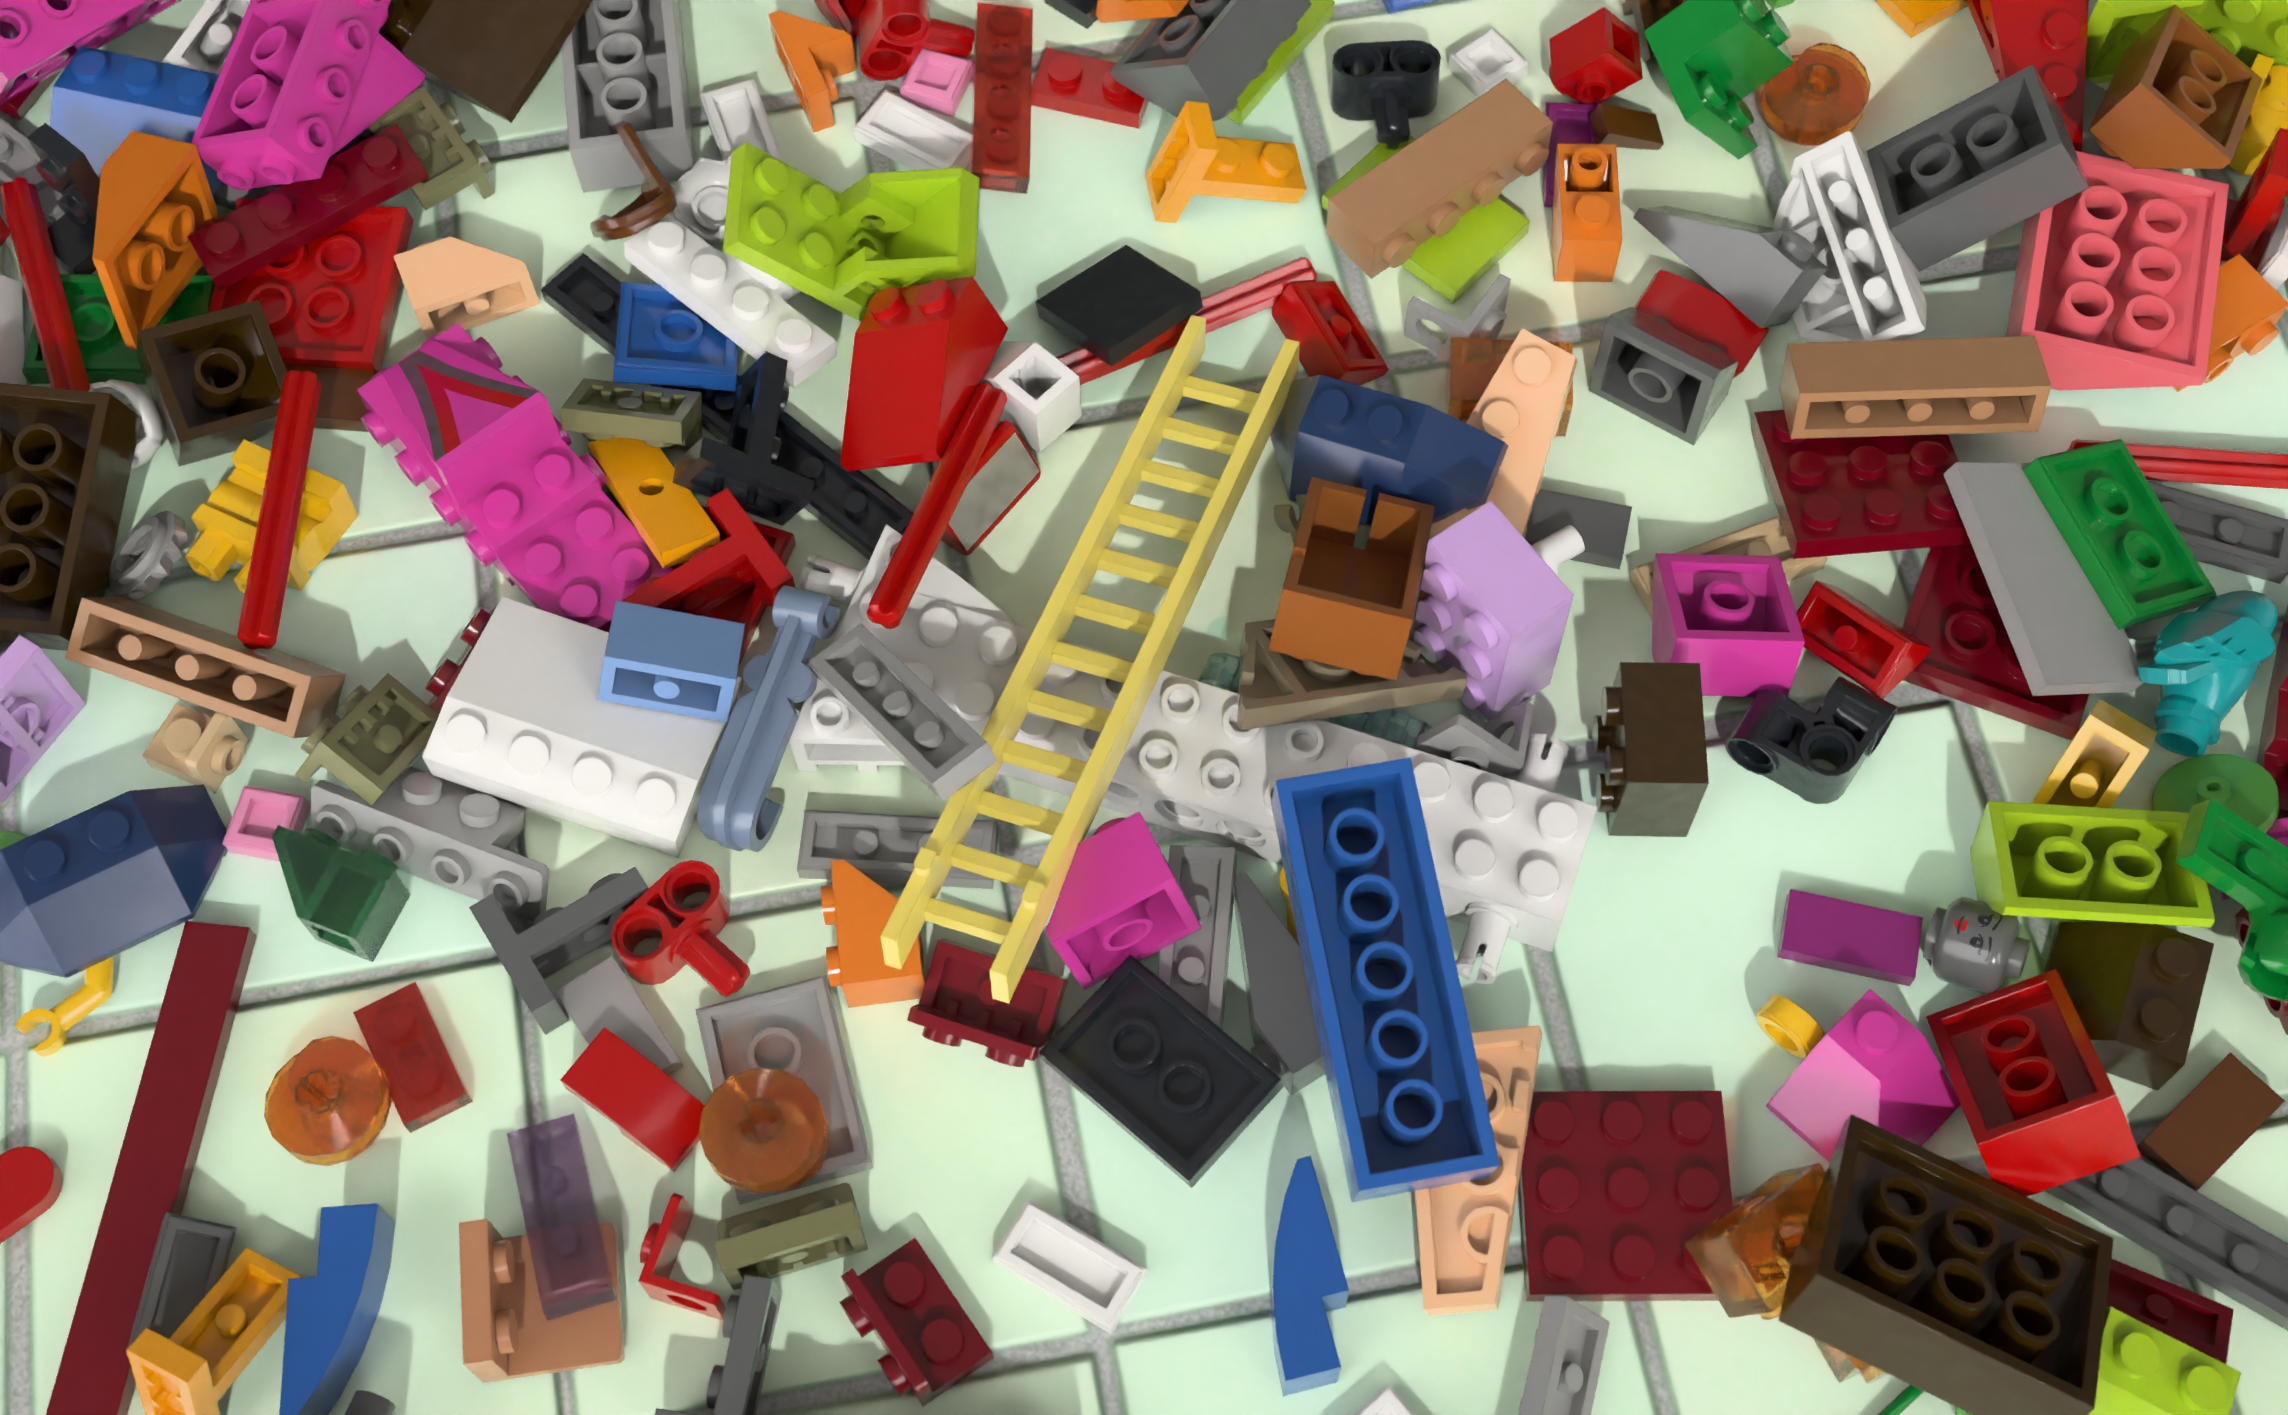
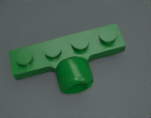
M2211 798L2193 805L2175 862L2241 903L2248 911L2250 925L2237 965L2239 974L2244 984L2253 991L2271 999L2288 1002V847Z

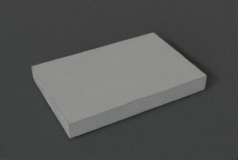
M826 975L695 1009L735 1193L740 1205L873 1169Z

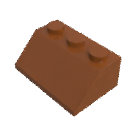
M2174 5L2124 52L2088 131L2095 136L2102 150L2110 156L2120 157L2133 169H2223L2234 157L2263 79L2178 6Z

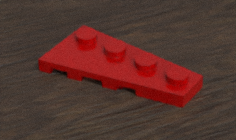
M1980 0L1983 19L1989 20L1994 48L1990 52L1994 72L2000 73L2002 81L2033 64L2061 111L2075 151L2082 152L2089 0Z

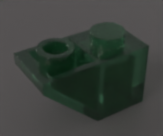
M278 825L272 835V839L296 916L315 940L374 962L411 895L396 873L398 870L397 865L388 858L370 850H362L360 856L340 849L341 845L335 839L316 829L305 828L303 833L300 834Z

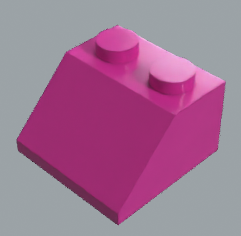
M1656 553L1653 562L1652 655L1654 663H1700L1702 696L1755 697L1759 691L1763 690L1777 691L1788 696L1805 640L1780 557Z
M1137 812L1128 818H1116L1104 823L1094 832L1092 837L1078 844L1045 932L1051 944L1079 984L1086 990L1109 978L1130 954L1138 961H1141L1202 927L1140 812Z

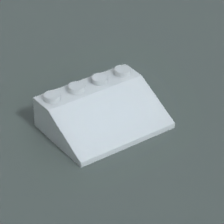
M502 597L450 689L422 755L432 775L679 858L697 811V803L703 783L734 706L745 683L743 678L738 676L736 678L727 723L597 700L609 632Z

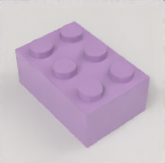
M1489 501L1428 540L1413 631L1414 641L1422 647L1421 654L1429 662H1439L1445 671L1454 666L1467 676L1466 686L1460 700L1472 710L1477 708L1490 721L1518 706L1550 685L1574 594L1494 503Z

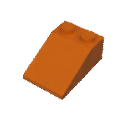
M133 130L116 151L108 157L106 163L101 168L92 259L126 348L137 350V331L156 327L191 281L192 277L203 265L187 236L220 219L196 145Z

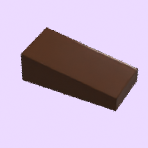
M1600 103L1590 115L1597 144H1616L1618 148L1659 150L1664 145L1656 114Z

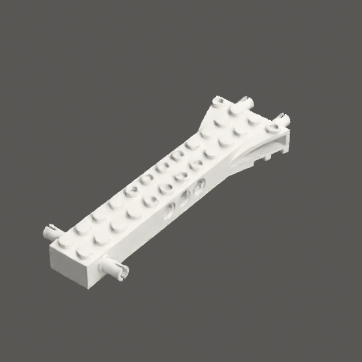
M887 524L868 565L864 566L862 570L821 558L817 554H811L807 559V564L813 566V569L804 566L800 578V589L829 595L830 600L849 605L831 644L861 623L981 736L1033 629L1018 625L987 597L933 556L899 626L894 629H886L881 624L872 623L867 617L869 602L903 536ZM1063 639V641H1062L1063 643H1067V644H1070V645H1074V646L1081 647V648H1084V649H1088V650H1091V651H1095V652H1098V653H1102V654H1106V655L1113 656V657H1116V658H1120V659H1123V660H1127V661H1130V662H1134V661H1132V660H1129V659H1126V658H1123V657H1119V656H1116V655H1113V654H1110V653H1107V652H1103V651H1100V650H1097V649H1094V648H1091V647H1087V646H1084V645H1081V644H1078V643H1075V642H1071V641H1068V640H1065V639ZM1051 663L1038 691L1111 712L1124 683ZM1162 670L1100 804L1101 807L1128 816L1140 812L1144 821L1224 847H1235L1237 851L1283 865L1271 807L1276 780L1411 757L1445 916L1447 919L1469 925L1458 959L1455 961L1458 975L1469 980L1476 957L1482 956L1476 983H1493L1497 977L1496 971L1507 938L1552 952L1598 806L1554 793L1564 759L1569 751L1565 742L1554 737L1546 760H1543L1541 756L1548 734L1536 733L1530 735L1524 766L1520 768L1515 781L1320 719L1240 730L1237 725V693ZM816 673L817 686L813 695L806 701L792 703L795 710L800 712L789 740L798 771H818L819 764L857 765L858 772H878L879 765L906 766L818 678ZM1027 712L1014 741L1087 762L1100 736V732ZM1006 762L1002 763L997 773L1070 797L1077 783Z

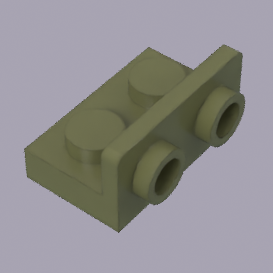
M425 87L406 96L368 127L372 136L397 123L429 178L410 188L425 211L471 184L474 185L483 199L494 194L485 175L493 170L486 154L475 139L467 144L464 142L460 135L466 131L451 105L445 102L438 106Z
M583 378L561 407L562 430L582 432V435L588 439L608 440L615 437L639 439L653 447L688 451L702 438V394L695 391Z
M389 673L371 691H368L360 684L336 711L335 714L341 720L335 725L326 718L302 744L301 749L309 754V756L295 775L306 783L323 766L370 805H373L425 750L439 714L428 707L424 701Z
M841 1183L722 1219L717 1223L720 1241L714 1242L720 1269L733 1291L742 1288L744 1275L773 1279L868 1250L854 1194L848 1183Z

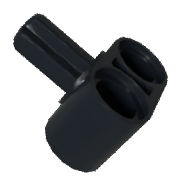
M1418 40L1352 43L1339 48L1333 56L1330 105L1333 112L1339 117L1350 121L1374 120L1377 141L1386 144L1387 149H1398L1399 143L1407 142L1410 138L1411 133L1408 119L1424 117L1436 107L1441 55L1438 49L1432 44Z

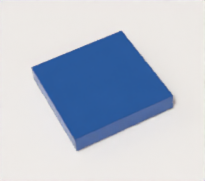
M631 282L621 283L613 382L735 391L738 345L722 334L662 286Z

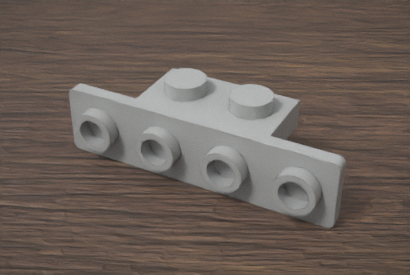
M410 767L373 805H370L354 791L325 780L318 781L311 788V834L314 837L479 901L493 894L502 910L533 921L537 916L546 911L549 879L548 867L545 864L505 849L523 831L524 809Z

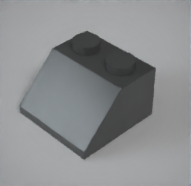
M1631 306L1611 314L1605 322L1588 391L1694 446L1728 395L1739 361L1727 356L1717 346L1710 343H1702L1673 328L1664 319L1657 316H1649Z

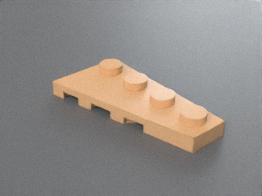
M1522 328L1466 424L1496 437L1508 445L1486 503L1492 501L1525 539L1527 523L1536 494L1539 493L1545 473L1544 467L1552 440L1557 433L1577 366L1576 356ZM1483 505L1470 510L1464 508L1441 521L1433 523L1429 540Z
M1539 1025L1471 1033L1500 1166L1489 1178L1415 1191L1423 1306L1428 1316L1492 1311L1499 1308L1542 1040V1031Z

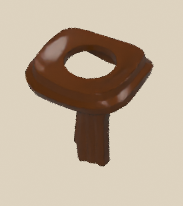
M621 121L614 124V127L648 182L641 184L642 193L612 217L602 215L590 223L593 237L601 238L603 242L634 235L659 221L677 207L676 189L665 180L630 122Z

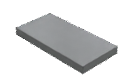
M1956 462L1943 475L2032 695L2133 692L2145 682L2139 680L2138 667L2140 665L2124 628L2118 630L2023 472V469L2030 463Z

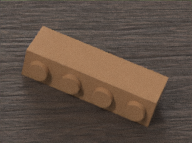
M1503 80L1328 199L1326 235L1371 279L1388 267L1396 268L1401 266L1422 243L1434 235L1436 237L1444 236L1455 227L1460 217L1478 205L1484 207L1492 203L1501 194L1505 186L1521 175L1527 177L1538 171L1549 156L1548 148L1553 121L1509 80Z
M2035 336L1788 343L1779 386L1791 439L2038 432L2051 389V383Z
M82 597L65 659L291 738L309 737L326 718L333 723L346 678L345 673L272 648L269 650L246 648L243 646L242 641L238 639V636L124 597Z

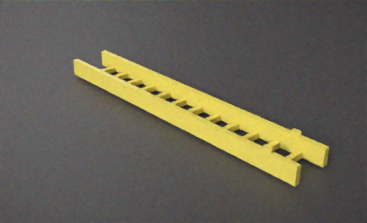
M1191 315L981 734V737L988 742L997 761L976 776L968 785L960 788L950 796L926 846L920 848L914 860V870L880 936L885 965L902 969L924 922L935 923L1002 944L990 968L992 998L1006 1003L1010 1002L1060 894L1077 846L1084 841L1281 413L1291 383L1298 376L1300 342L1285 338L1259 394L1193 377L1205 352L1206 318ZM1183 396L1250 413L1240 435L1172 418ZM1166 438L1230 455V458L1220 479L1152 461L1161 439ZM1141 480L1210 499L1199 523L1131 505L1130 503ZM1120 524L1189 543L1178 568L1110 550L1108 547ZM1098 569L1168 588L1157 614L1085 594ZM1075 616L1146 635L1134 662L1063 643L1062 641ZM1051 663L1124 683L1111 712L1038 691ZM1027 712L1100 732V736L1088 761L1085 762L1014 741ZM1006 762L1077 783L1063 814L989 792L1002 763ZM977 814L1053 835L1039 866H1031L963 845ZM951 867H957L1025 888L1022 893V902L1013 921L1009 922L936 899Z

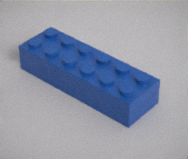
M1411 757L1276 780L1271 807L1351 1202L1489 1178L1500 1166Z

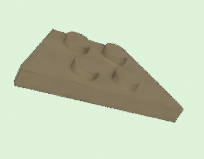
M1275 619L1245 623L1240 647L1237 725L1240 730L1460 699L1463 696L1468 679L1462 671L1454 666L1444 673H1439L1419 661L1422 647L1409 639L1398 677L1395 681L1378 676L1362 675L1353 670L1312 660H1300L1287 654L1268 650Z

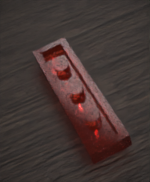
M977 3L974 31L970 173L979 177V189L1027 194L1030 180L1033 9Z

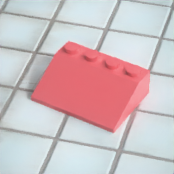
M2076 151L2089 188L2024 220L2006 337L2035 336L2051 383V389L2054 390L2202 385L2207 373L2229 184L2162 169H2133L2125 161Z

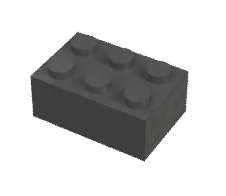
M2033 64L1866 151L1889 229L1919 272L2089 188L2061 111Z

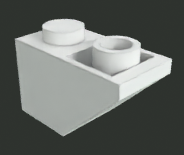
M1036 341L1001 342L981 384L989 383L994 389H1002L1005 392L1007 402L999 421L1004 422L1006 419L1011 422L1022 440L1040 454L1082 417L1079 376Z

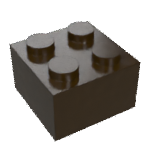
M1620 662L1613 686L1603 687L1601 715H1595L1593 720V751L1595 754H1604L1605 774L1598 773L1596 780L1597 812L1607 813L1609 836L1687 837L1709 784L1700 663Z

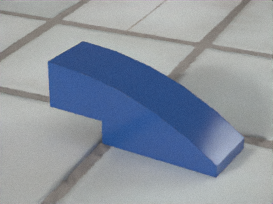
M1311 1156L1299 1158L1296 1161L1283 1201L1274 1250L1271 1318L1274 1354L1283 1396L1338 1383L1341 1370L1340 1360L1326 1312L1346 1307L1349 1288Z
M378 1203L321 1207L317 1277L288 1279L279 1415H313L317 1413L328 1415L341 1397L363 1355L380 1311L391 1267L396 1224Z

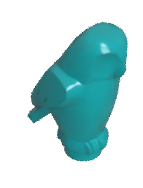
M2240 590L2215 596L2202 604L2195 612L2179 613L2159 633L2154 647V660L2139 666L2138 673L2141 682L2160 684V702L2156 709L2154 721L2156 724L2155 731L2158 732L2155 741L2161 747L2182 756L2198 757L2205 753L2207 746L2217 744L2220 738L2221 722L2250 686L2259 664L2270 657L2276 648L2271 634L2277 624L2278 609L2275 603L2265 594Z

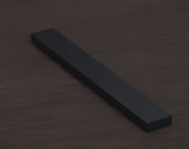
M583 253L545 285L541 292L545 302L615 357L621 282ZM738 374L736 375L735 391L650 385L653 387L701 392L702 427L723 444L727 445L738 379L740 377ZM783 411L777 422L775 436L780 438L781 445L774 465L814 481L811 502L804 509L868 560H870L886 524L903 535L914 513L860 470L846 471L840 464V454Z

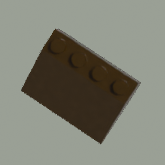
M391 0L388 7V18L378 33L426 74L425 80L512 123L591 0Z
M0 383L1 642L13 643L21 635L40 648L67 651L81 598L105 596L142 419L110 393Z
M1851 1114L1844 1123L1791 1263L1778 1321L1973 1415H2088L2095 1408L2114 1238Z

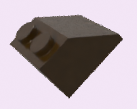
M259 300L137 331V360L151 396L155 400L162 417L164 430L179 467L236 451L244 439L253 442L275 429L284 377L287 374V370Z
M2110 921L2060 922L2055 930L2044 973L2053 969L2057 970L2105 1072L2158 1091L2185 1065L2214 943L2159 924Z

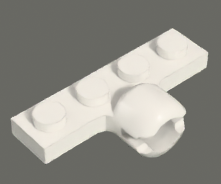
M670 214L624 242L625 259L666 289L756 360L766 351L788 360L785 382L791 387L795 388L836 357L837 340L786 303L798 294L800 290L727 253L716 250Z

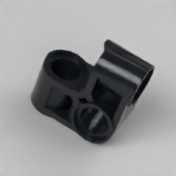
M1841 676L1835 680L1816 714L1800 707L1794 700L1777 691L1763 690L1759 691L1726 740L1725 749L1729 756L1744 769L1758 775H1763L1799 795L1805 801L1814 804H1828L1838 800L1845 793L1866 757H1870L1879 745L1898 710V706ZM1823 759L1829 761L1836 769L1825 770L1819 768L1812 760Z

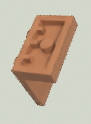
M488 1219L459 1223L463 1364L483 1383L619 1364L624 1360L618 1236L613 1224L602 1223L503 1238Z

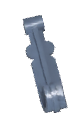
M784 585L776 595L773 604L772 618L778 630L768 655L760 654L755 656L744 667L743 680L752 691L737 699L703 783L697 803V820L700 831L707 839L717 841L722 847L739 852L745 849L759 852L766 846L777 826L784 807L781 804L772 802L766 796L772 786L799 717L792 703L806 701L816 690V675L807 666L817 639H829L834 634L840 619L841 609L840 607L829 605V595Z

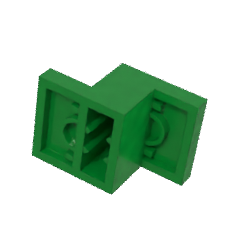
M1687 0L1645 30L1644 34L1684 120L1734 157L1740 159L1758 147L1748 127L1754 122V118L1742 99L1795 63L1785 44V41L1791 38V34L1779 14L1773 9L1769 10L1764 0Z

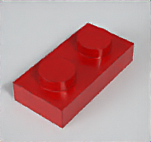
M1050 48L1045 50L1030 90L1032 106L1137 129L1140 128L1149 101L1115 81L1110 71L1117 63Z

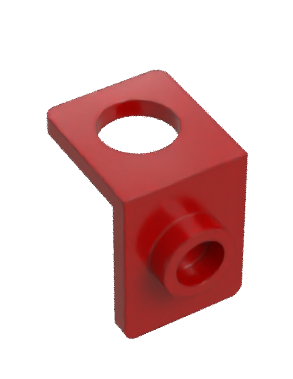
M673 1193L661 1223L653 1222L643 1239L640 1250V1263H643L644 1267L638 1282L651 1299L723 1320L726 1306L719 1295L669 1279L693 1217V1210L685 1197Z

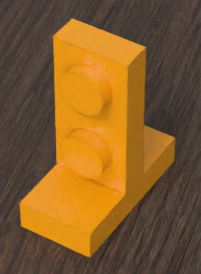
M1186 101L1145 174L1154 218L1158 222L1177 223L1193 194L1298 204L1307 190L1295 144L1216 136L1208 103Z
M246 1247L169 1339L146 1327L127 1349L145 1415H220L217 1402L286 1319L288 1279L304 1277Z

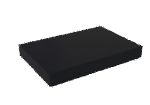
M1131 954L1039 1051L1045 1063L1191 1188L1194 1187L1284 1087L1279 1076Z

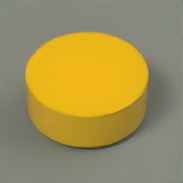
M1772 995L1756 1013L1757 1022L1765 1034L1785 1051L1798 1058H1806L1825 1036L1823 1029L1807 1012L1780 995Z

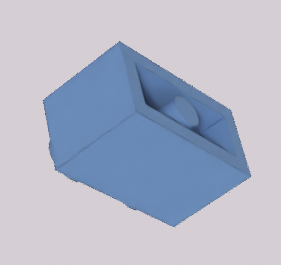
M616 600L604 655L597 700L727 723L737 678L745 624Z

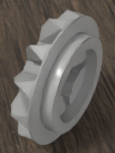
M162 511L138 523L125 537L112 560L110 568L111 592L117 597L139 601L145 598L147 593L156 591L163 578L171 575V568L174 563L181 558L180 549L187 542L185 521L170 511Z

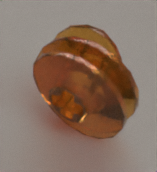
M1818 43L1807 48L1800 55H1792L1795 63L1764 83L1760 96V114L1768 128L1782 139L1799 145L1820 146L1849 130L1851 132L1855 130L1863 116L1864 107L1868 102L1871 85L1865 66L1854 53L1836 44Z
M334 1036L315 1039L300 1053L294 1055L275 1074L266 1093L264 1118L275 1141L302 1162L330 1166L349 1161L369 1148L386 1125L392 1103L389 1079L378 1061L354 1040Z
M754 1068L733 1075L713 1091L701 1113L699 1138L705 1157L714 1172L733 1188L753 1194L777 1191L788 1192L803 1186L822 1167L829 1147L828 1121L817 1095L802 1079L781 1069ZM770 1122L773 1136L766 1140L758 1141L756 1127L762 1123Z

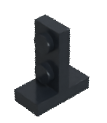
M44 123L30 134L27 139L40 158V161L35 164L36 170L54 190L62 195L57 200V204L65 215L47 228L56 263L69 274H92L96 271L92 257L100 180L85 154L47 123Z
M766 351L739 377L727 445L703 436L676 462L672 483L707 497H712L728 488L745 512L781 526L786 524L811 502L814 481L774 465L781 445L780 438L775 436L777 422L785 409L789 397V388L784 385L788 360Z

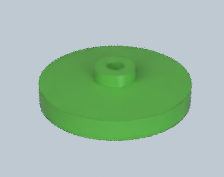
M2206 754L2177 763L2159 778L2152 794L2154 811L2190 813L2193 805L2211 798L2264 833L2272 827L2279 812L2278 788L2271 774L2252 760L2230 754Z

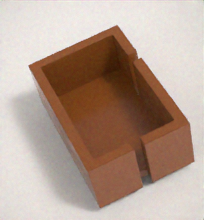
M1311 477L1268 650L1287 654L1300 660H1312L1353 670L1362 675L1378 676L1396 681L1413 623L1435 506L1379 493L1365 550L1353 547L1367 490Z

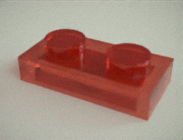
M416 982L353 1012L401 1121L410 1133L473 1102L424 994Z

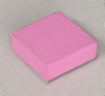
M923 48L914 60L900 88L901 98L921 108L954 117L974 76L973 61Z
M244 786L222 844L226 846L230 853L291 863L311 804L304 796Z

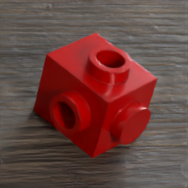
M1605 7L1549 39L1551 58L1549 76L1551 82L1558 92L1568 95L1579 104H1599L1643 79L1639 33Z

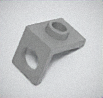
M1500 273L1465 323L1413 296L1407 306L1404 335L1465 368L1481 344L1491 345L1501 332L1507 316L1504 312L1511 279ZM1421 319L1437 324L1445 332L1447 339L1438 338L1429 333L1422 325Z
M1525 701L1486 722L1484 729L1462 714H1457L1420 734L1416 748L1435 756L1505 777L1524 766L1535 706ZM1511 726H1515L1509 743L1506 744L1501 741L1500 737Z

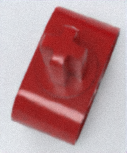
M867 0L857 20L860 69L864 75L876 81L896 80L904 76L923 48L963 58L968 57L972 51L975 38L974 30L970 27L930 18L929 0Z
M684 861L669 869L620 915L613 926L611 934L613 947L630 977L640 984L656 985L664 983L687 964L721 996L727 997L734 992L737 993L744 986V982L750 975L749 966L716 937L728 922L730 907L719 876L711 866L702 861ZM706 892L710 894L707 901L699 907L691 909L681 907L684 900L693 893ZM657 937L662 939L657 949L651 953L644 955L633 953L637 944L646 938Z

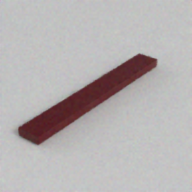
M185 921L46 1415L128 1414L136 1381L129 1357L125 1355L163 1217L166 1212L177 1215L182 1214L257 937L250 927Z

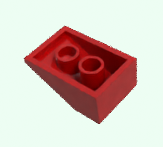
M973 276L951 280L939 279L927 284L902 288L889 287L878 291L870 300L868 310L854 337L840 464L846 471L941 460L977 386L981 384L1008 330V327Z
M2056 969L1926 1016L1992 1181L2027 1197L2141 1157L2114 1088Z

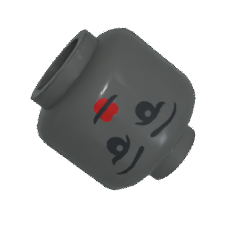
M1960 897L1955 899L1948 906V909L1936 908L1927 932L1923 958L1932 960V969L1938 979L1988 994L1999 990L2006 976L2020 979L2031 941L2018 937L2020 924L2017 916L2002 915L1992 910L1987 903L1967 897Z

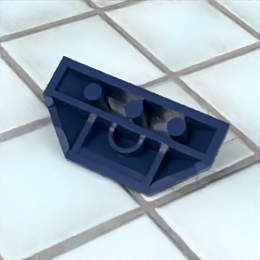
M1324 375L1292 381L1284 406L1270 434L1287 496L1293 504H1297L1296 494H1307L1311 477L1366 489L1367 492L1359 524L1370 528L1379 493L1435 506L1432 524L1464 508L1470 510L1485 504L1508 449V445L1504 441L1429 405Z
M204 784L127 791L0 849V962L26 970L68 978L194 918L214 880L222 858L228 852L226 846L222 844L227 829Z

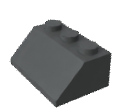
M1189 0L1177 17L1154 18L1110 73L1115 81L1176 118L1186 101L1208 103L1212 121L1220 120L1236 108L1238 104L1237 98L1252 80L1256 79L1266 70L1268 66L1267 60L1282 42L1289 39L1296 32L1297 22L1312 4L1310 0Z

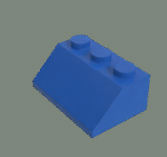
M80 46L53 85L50 127L85 154L100 180L102 166L132 130L191 144L219 74ZM201 160L212 195H214L222 181L218 178L217 172Z

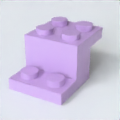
M21 635L15 639L5 652L0 653L1 802L9 796L86 705L84 700L43 650Z

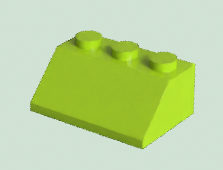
M2000 801L1987 802L1970 848V856L1977 900L1987 903L1992 910L2002 915L2209 928L2212 927L2215 921L2207 882L2175 862L2190 813Z

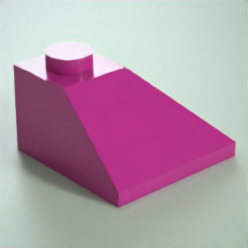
M1869 989L1822 1038L1769 1100L1766 1107L1830 1163L1844 1123L1851 1114L1922 1147L1961 1104L1925 1035L1874 991Z

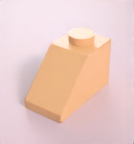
M451 236L432 243L420 244L412 250L393 256L426 339L443 333L456 323L464 330H468L540 304L523 260Z

